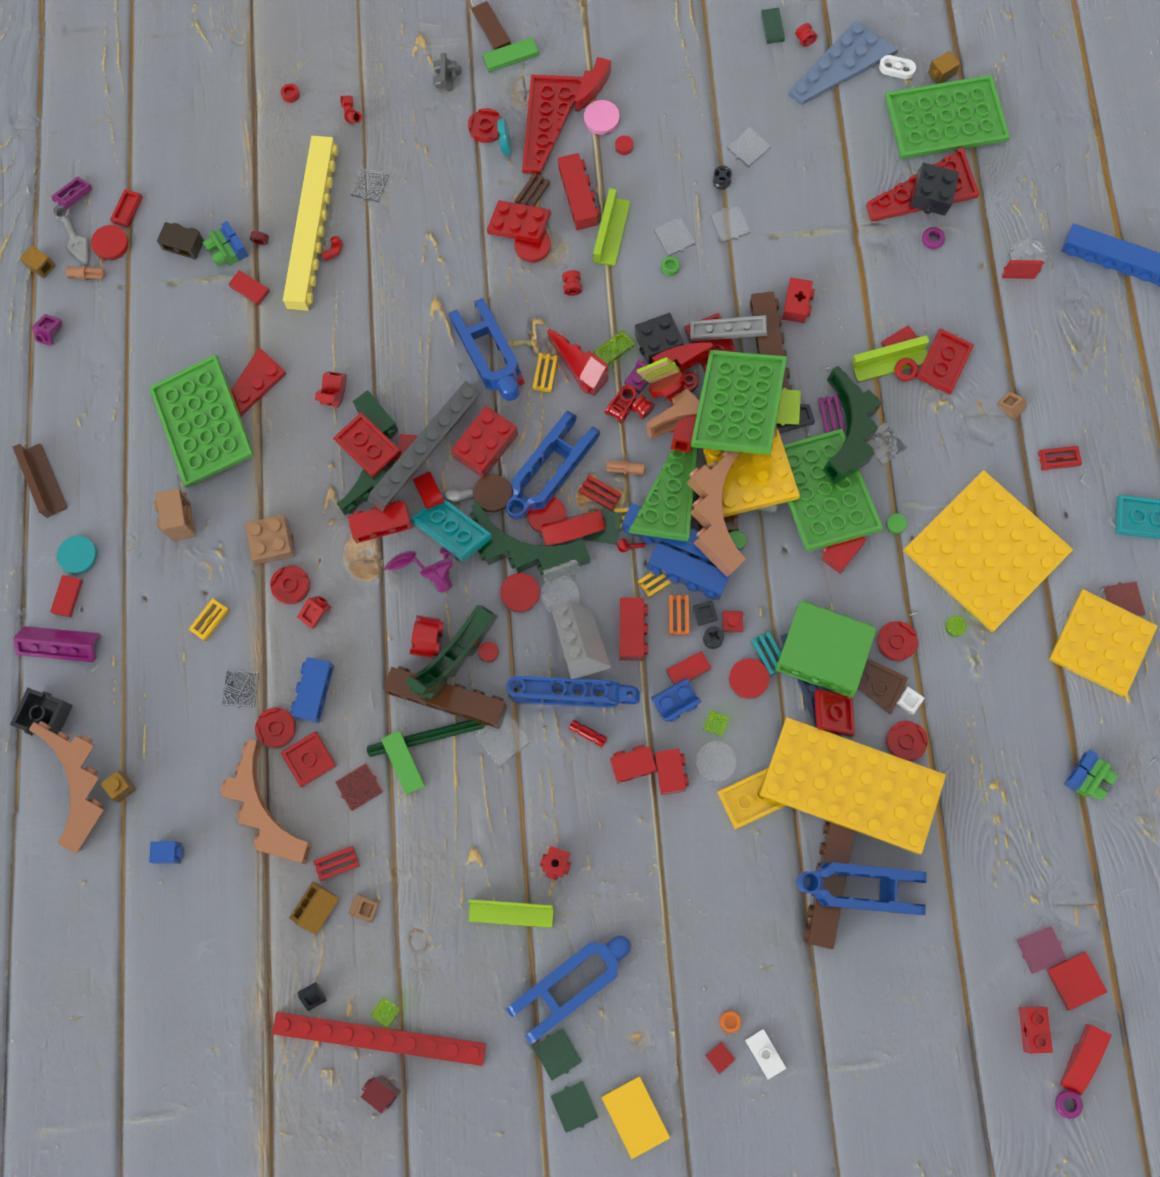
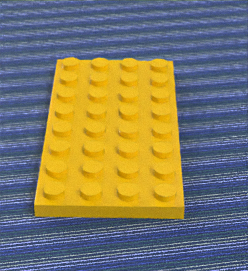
M786 717L759 796L921 855L946 774L824 730H818V728Z

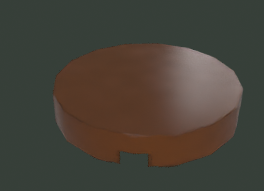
M489 474L477 481L473 495L476 503L480 504L482 510L495 513L507 507V503L512 497V489L506 478L497 474Z

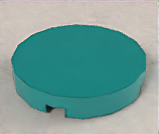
M505 118L498 119L497 128L500 134L501 150L504 156L512 155V145L508 124Z
M84 536L67 538L61 543L57 552L59 565L65 571L74 574H82L89 571L94 566L98 556L95 544Z

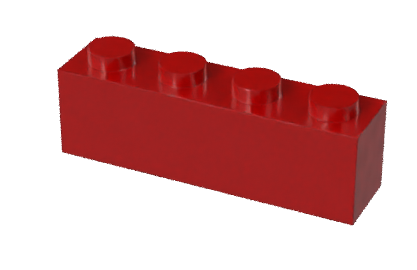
M579 153L557 158L558 169L576 231L597 226V218H600L598 206L595 207L593 203L595 202V195L589 189L591 183L589 175H585L584 172L586 170L584 159H580Z

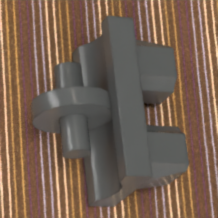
M441 53L440 60L433 62L434 71L437 74L440 73V75L433 77V84L436 88L445 87L448 92L453 91V79H456L462 73V68L460 65H457L456 61L449 60L446 53Z

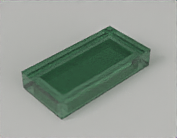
M779 8L761 10L766 43L784 42L785 35Z

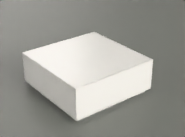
M907 686L896 704L911 715H914L925 698Z

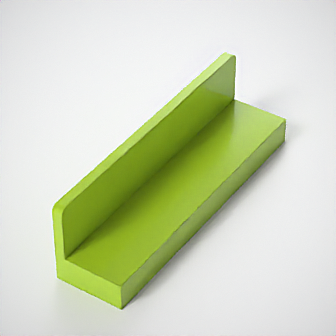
M609 188L593 252V263L609 266L616 265L630 207V200L617 198L616 189Z
M927 335L854 355L851 365L857 382L895 373V365L902 358L913 359L917 366H921L927 355L926 347L929 344ZM907 364L902 366V370L910 369V366Z
M469 899V922L553 928L554 906Z

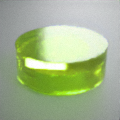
M952 616L945 623L946 632L953 637L961 636L967 628L965 620L960 616Z

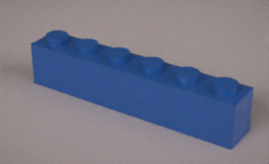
M1073 223L1067 233L1061 252L1069 256L1079 257L1090 263L1102 265L1107 269L1119 271L1124 275H1131L1142 281L1157 284L1160 287L1159 252Z
M631 503L622 522V530L630 536L637 535L649 544H657L658 542L716 567L694 544L698 539L696 534L699 531L690 528L688 542L629 533L631 525L642 508Z

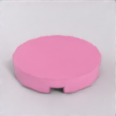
M594 101L587 106L584 112L586 127L594 134L604 135L608 132L611 133L617 128L620 121L619 110L610 101Z

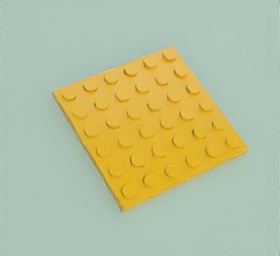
M983 470L904 548L903 552L987 629L993 632L1074 549Z

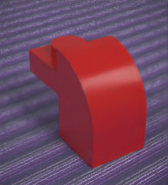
M332 371L324 373L322 388L315 393V400L320 401V404L339 407L345 393L347 374Z
M695 416L683 418L677 423L670 449L690 453L696 422Z

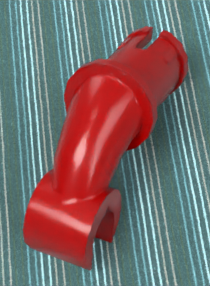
M350 95L340 96V103L342 108H344L346 122L350 124L360 123L362 114L352 108L353 97Z

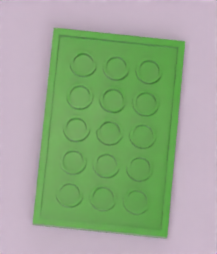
M992 75L885 93L884 97L901 159L954 151L962 146L966 149L1008 142L1010 139Z
M710 350L691 446L693 448L771 455L787 356Z
M214 354L149 387L183 485L186 488L255 456L217 355Z
M843 429L783 445L800 494L799 499L788 501L787 504L806 553L883 530L860 470L855 471L836 485L823 472L828 460L837 454L844 444L845 434Z

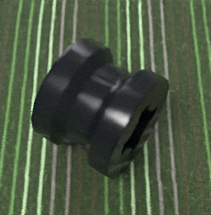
M723 165L714 170L713 184L717 189L722 190L730 186L731 169Z
M709 627L703 637L705 646L709 649L719 648L722 645L724 633L719 627Z

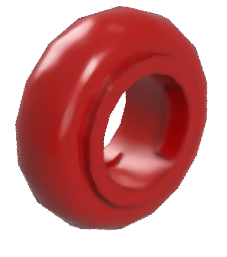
M902 358L895 365V375L901 381H911L917 376L918 366L913 359ZM904 364L909 365L911 368L909 375H904L902 372Z

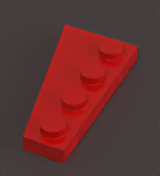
M260 347L231 389L240 416H243L286 375L285 370Z

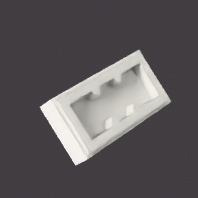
M764 1029L745 1039L768 1080L786 1069Z

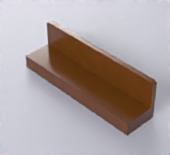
M21 444L13 446L39 513L48 518L67 509L66 502L42 445L37 444L28 449H25Z

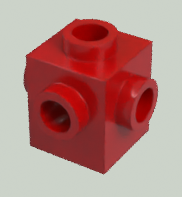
M550 846L548 853L543 854L540 866H543L542 871L546 872L545 877L557 880L558 877L563 878L564 874L568 875L571 867V862H568L571 855L570 852ZM554 861L559 862L558 867H552Z

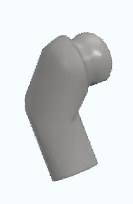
M471 488L465 490L448 489L444 492V498L448 502H458L473 497Z

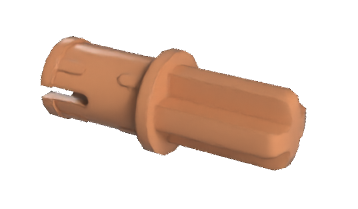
M85 265L83 267H67L66 275L68 279L81 278L86 281L89 278L102 279L105 278V269L88 268Z
M608 460L606 463L607 472L644 476L645 463L628 462V460L626 462Z

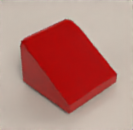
M722 1041L705 1055L719 1074L735 1060Z

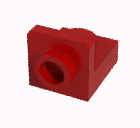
M321 596L308 598L297 618L313 629L317 626L324 613L330 611L332 607Z

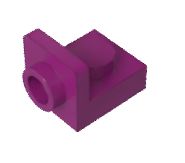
M44 314L32 326L35 341L52 346L54 344L52 335L62 326V320Z
M637 360L636 367L626 378L624 384L633 386L636 392L640 394L648 382L645 379L642 380V377L637 373V369L647 366L649 363Z

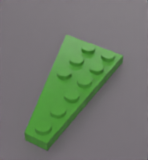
M691 446L690 453L671 450L642 508L631 525L629 533L688 542L693 489L687 482L691 479L689 474L696 467L697 448Z

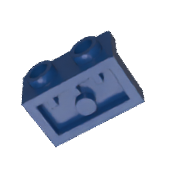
M686 677L651 697L661 718L666 722L677 720L680 714L685 711L694 710L697 708V704L701 702Z

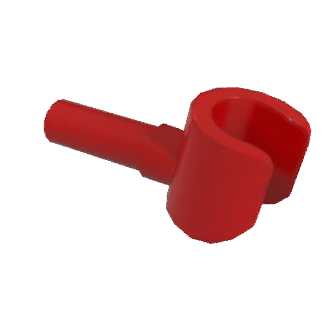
M624 538L618 540L617 547L620 552L624 553L633 548H645V543L628 544L627 539Z

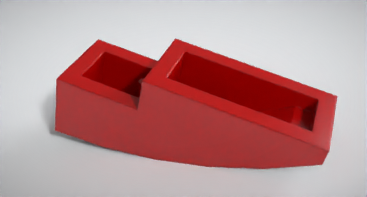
M597 57L593 71L585 70L575 98V111L579 112L585 108L603 89L611 73V60Z
M711 342L677 346L653 356L652 363L667 357L672 362H675L680 371L685 372L708 358L710 350H713V345Z
M600 509L543 524L541 530L545 545L550 546L604 530L605 524Z
M1085 1024L1079 1043L1074 1045L1060 1085L1082 1095L1102 1060L1112 1034L1093 1025Z

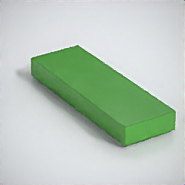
M533 37L484 53L483 59L488 71L491 72L538 56L539 52Z
M399 730L381 738L405 794L407 795L424 787L425 784L401 731Z

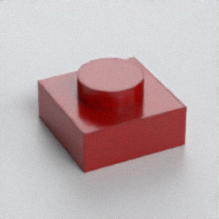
M723 611L722 631L743 632V611Z

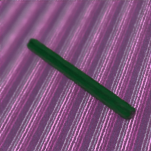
M467 720L404 736L403 738L407 746L412 747L483 729L486 725ZM382 742L367 746L369 757L387 753Z

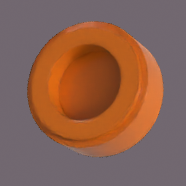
M726 1011L720 1016L719 1023L725 1032L735 1033L741 1027V1018L734 1011Z

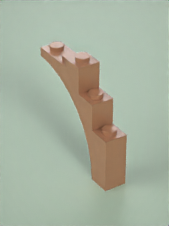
M688 389L676 394L672 398V407L665 409L663 413L646 423L647 436L653 440L666 432L675 430L677 423L681 419L690 416L697 417L700 401ZM777 424L775 428L774 438L777 436Z
M725 451L721 455L723 459L720 462L715 460L709 467L706 465L701 469L696 467L689 474L691 479L687 482L700 496L692 504L694 509L690 512L703 526L696 534L698 539L694 544L726 577L746 560L728 533L722 509V492L726 475L733 461L741 453L734 451Z
M42 721L39 724L33 722L29 730L42 738L54 750L66 772L71 796L70 813L58 844L77 854L105 809L101 807L103 803L97 799H87L100 778L96 775L98 771L89 766L86 768L82 767L95 745L91 744L93 741L91 738L83 734L81 737L75 736L72 742H70L68 735L60 731L57 734L50 731V725Z
M248 739V742L242 748L243 757L241 763H238L235 769L236 778L227 776V779L221 785V796L244 803L243 807L239 808L237 823L260 829V833H257L254 839V850L306 864L312 844L300 840L284 830L265 806L257 777L261 743Z

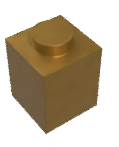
M948 51L931 62L928 73L937 84L943 83L957 74L960 63Z
M34 246L25 251L20 258L28 269L43 279L56 266L49 256Z
M116 771L101 783L110 798L117 802H122L137 790L127 775Z

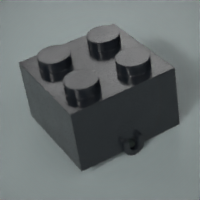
M923 162L916 174L909 206L924 210L926 214L932 212L945 216L953 204L959 172Z
M670 312L635 325V337L640 346V354L644 355L646 362L649 364L652 363L653 356L668 349L684 345V341Z
M27 687L10 725L24 730V733L33 736L34 733L29 728L33 722L39 724L42 721L51 726L50 731L57 734L59 731L61 732L73 705L52 697V694L43 691L41 693Z

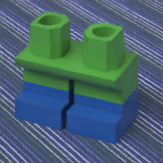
M225 221L221 224L222 228L215 232L210 231L211 237L203 241L209 253L217 248L219 249L218 252L211 255L217 266L226 262L230 266L249 256L229 222Z
M1088 750L1083 753L1064 785L1085 798L1091 796L1101 801L1108 791L1099 784L1103 780L1107 784L1112 785L1118 775L1110 769L1112 766L1110 763L1104 762L1097 757L1098 754Z

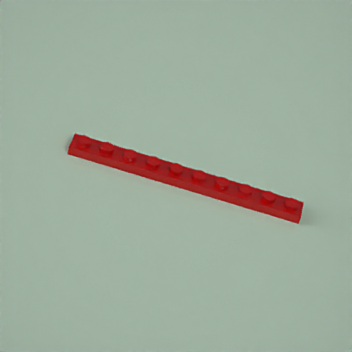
M276 1012L272 1030L273 1035L483 1066L486 1043L282 1012Z

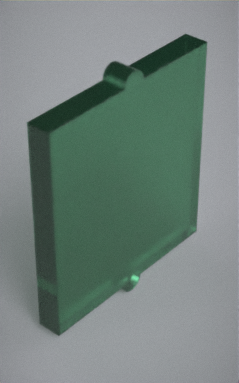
M589 508V512H592V511H596V510H597V509H590V508ZM601 510L605 529L583 536V540L616 545L619 531H621L620 524L623 514Z
M564 1028L551 1036L547 1035L546 1039L533 1046L551 1081L564 1073L568 1074L570 1069L582 1062Z
M583 1081L571 1087L565 1086L564 1090L550 1096L566 1133L578 1127L583 1128L584 1124L599 1118Z

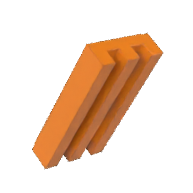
M669 595V635H689V595ZM673 601H677V631H673ZM681 601L685 603V631H681Z

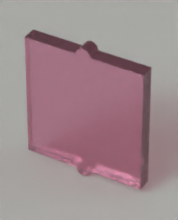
M1052 926L1017 940L1023 953L1022 958L1026 960L1032 974L1067 960L1060 946L1061 941H1058Z

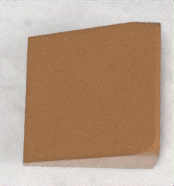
M1010 391L997 403V406L1013 419H1016L1027 408L1025 398Z
M356 894L349 914L372 923L379 902Z

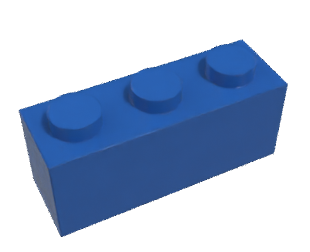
M307 657L306 662H303L301 666V682H298L296 686V701H293L291 705V713L295 719L320 724L334 668L331 662Z

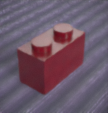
M380 1075L369 1079L362 1088L364 1093L361 1098L382 1114L390 1108L401 1090Z

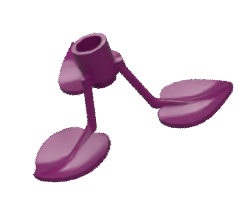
M444 547L440 549V554H444L443 560L433 565L424 567L415 557V551H406L393 557L384 568L385 571L398 570L411 562H415L422 569L420 572L421 576L429 578L431 582L434 581L438 592L447 591L453 586L448 576L453 562L451 559H447L449 555L453 554Z

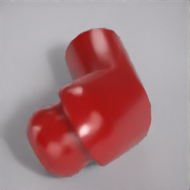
M333 236L330 239L332 243L330 249L321 253L324 261L340 254L343 242L339 236Z

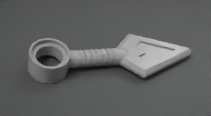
M57 204L53 208V215L59 222L64 224L70 237L65 249L84 265H87L88 238L76 234L70 222L72 212L69 208L65 216H58L59 211L64 208L63 205Z

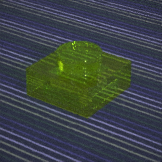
M710 710L703 730L722 737L729 717Z
M383 997L370 1016L388 1029L401 1010Z

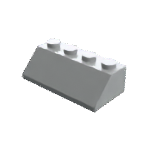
M570 601L551 606L555 627L571 679L611 669L593 611Z

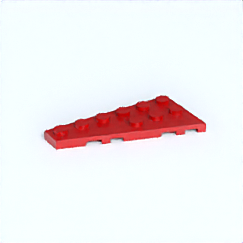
M963 146L957 149V152L945 156L943 160L936 164H932L959 172L953 203L978 198L979 191ZM916 174L904 183H899L892 190L884 192L867 202L866 208L871 222L922 211L921 209L909 206Z

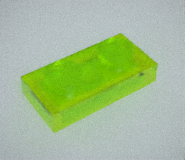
M621 330L595 349L593 354L610 365L633 348L635 343L624 330Z

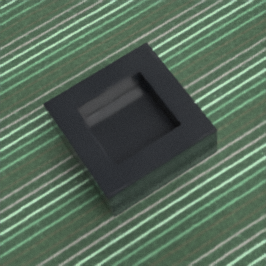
M713 601L693 605L698 626L718 621Z
M317 982L297 992L298 998L307 1011L327 1001L326 995Z

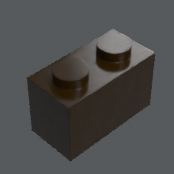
M167 222L164 223L157 239L162 250L195 260L204 241L197 229H188L180 224Z

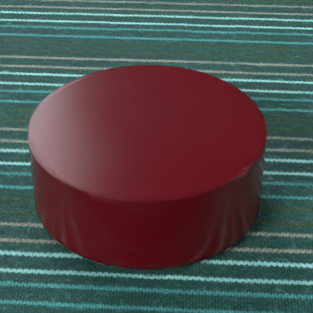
M251 231L250 240L259 245H267L269 236L263 232Z

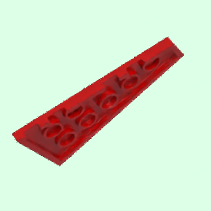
M531 74L522 166L523 174L542 173L575 103L583 77Z

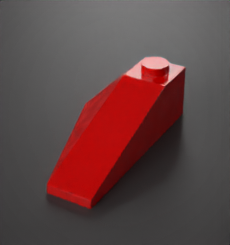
M549 328L547 331L548 340L579 384L581 390L586 394L590 393L595 396L608 381V364L590 351L584 353L578 344L570 345L567 338Z

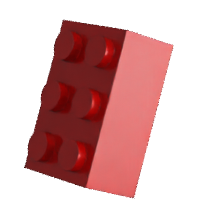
M485 406L451 449L453 458L480 477L486 476L518 436L517 426Z

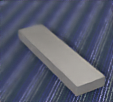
M766 315L690 321L691 341L767 336Z

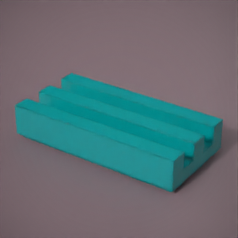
M768 631L752 639L751 643L768 670L769 676H772L779 671L771 669L758 645V642H761L776 668L777 661L765 639L767 638L778 660L781 652Z

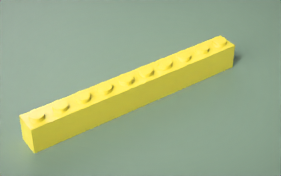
M311 136L283 302L287 309L309 311L310 304L313 303L312 289L316 286L315 271L319 269L318 254H321L322 251L321 237H324L325 233L323 224L327 220L326 206L330 203L329 188L333 186L332 172H335L336 167L334 159L338 155V145H335L333 137Z

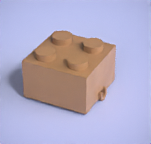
M178 488L155 493L156 501H154V506L159 514V519H157L159 530L164 532L165 536H168L173 542L196 537L191 502L186 497V492H182Z
M284 515L244 523L251 559L256 565L295 557L292 542L294 541V536L290 532L288 519Z

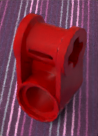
M631 385L623 386L608 404L605 414L613 416L622 424L627 418L632 404L637 399L635 388ZM625 394H631L633 397L630 399H625L623 396Z

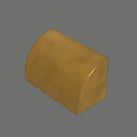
M312 882L289 918L298 926L317 935L339 901V898L317 883Z

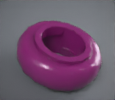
M928 228L923 232L922 242L929 249L940 248L945 242V234L939 228ZM929 236H936L938 238V241L930 240Z
M1064 1090L1055 1099L1056 1110L1062 1117L1074 1119L1081 1114L1083 1103L1077 1093L1071 1090ZM1067 1098H1071L1074 1101V1108L1071 1111H1066L1063 1105Z

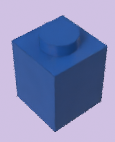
M150 842L149 863L180 864V860L184 855V849L180 842Z

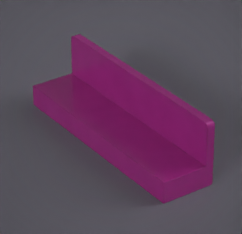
M24 626L14 636L13 640L16 655L94 662L96 659L95 643L99 639L100 634Z

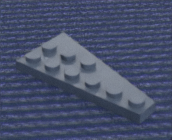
M855 20L789 90L788 95L801 105H804L820 96L822 92L835 88L837 84L843 81L850 80L876 63L879 64L884 56L896 55L898 49Z

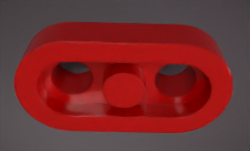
M693 372L683 373L685 382H681L682 386H680L677 392L665 396V399L672 403V398L676 394L686 389L692 393L698 387V376ZM690 378L692 382H687L686 379Z

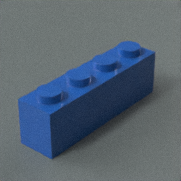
M658 542L647 565L650 573L656 576L663 574L670 582L684 584L687 589L694 592L700 591L712 600L720 599L729 579V576L726 577L718 568Z

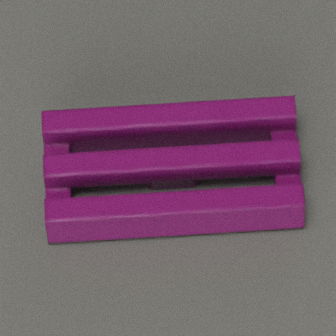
M76 177L51 196L52 201L57 202L60 206L63 205V208L67 210L92 191V186L81 178Z
M838 395L833 397L826 396V398L819 397L818 404L824 432L828 433L839 430L836 426L831 402H834L839 429H843L845 432ZM824 403H827L832 430H829Z

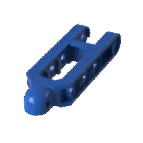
M481 298L474 301V305L478 308L482 322L469 328L465 325L457 309L448 313L486 389L499 390L502 398L507 401L517 399L520 395L517 380L521 374L518 361L484 299ZM486 334L494 338L498 351H501L504 362L507 364L505 368L496 372L490 371L474 341Z
M570 411L565 412L512 479L514 495L507 503L508 515L512 519L517 520L523 518L529 510L545 508L595 444L600 435V430L592 426L586 435L582 436L575 446L572 447L563 441V438L575 424L577 416ZM553 451L566 459L562 466H558V471L551 480H547L546 486L539 495L532 497L524 495V488Z
M513 676L509 678L506 684L511 700L521 704L613 708L618 704H639L640 691L637 687L620 685V683L610 680ZM517 687H521V688H522L521 691H519V692H514V689H515V688H517ZM558 689L563 690L561 694H554ZM578 690L583 691L581 695H575L574 693ZM598 691L604 693L602 696L599 697L594 695Z
M824 862L815 872L805 871L800 873L796 880L799 890L804 893L813 894L822 906L914 915L926 914L925 904L897 902L898 881L927 883V872ZM836 874L880 879L879 900L831 895L828 890H824V877Z
M616 936L606 944L590 942L506 1008V1011L512 1018L541 996L551 1009L553 1014L525 1035L530 1044H533L616 978L618 962L630 952L631 944L629 940L624 936ZM592 954H599L607 964L606 972L562 1007H559L548 989Z

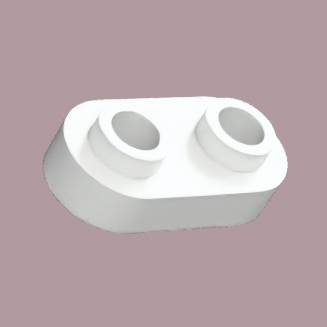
M886 55L880 61L879 70L888 76L910 79L915 73L916 65L912 60Z

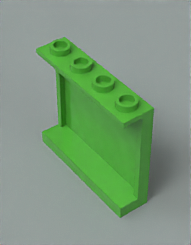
M800 600L775 670L853 698L857 692L877 628L867 622H859L853 620L850 616L839 615L831 609L820 608L811 602Z

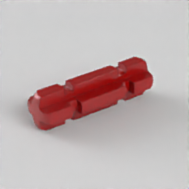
M573 720L569 725V730L574 733L578 732V735L591 742L594 741L600 747H603L607 741L606 736L597 734L595 730L584 724L580 725V722Z

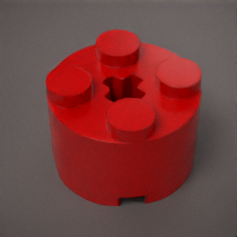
M416 615L410 655L433 659L434 656L439 655L440 642L437 640L438 637H442L444 622H440L441 619Z

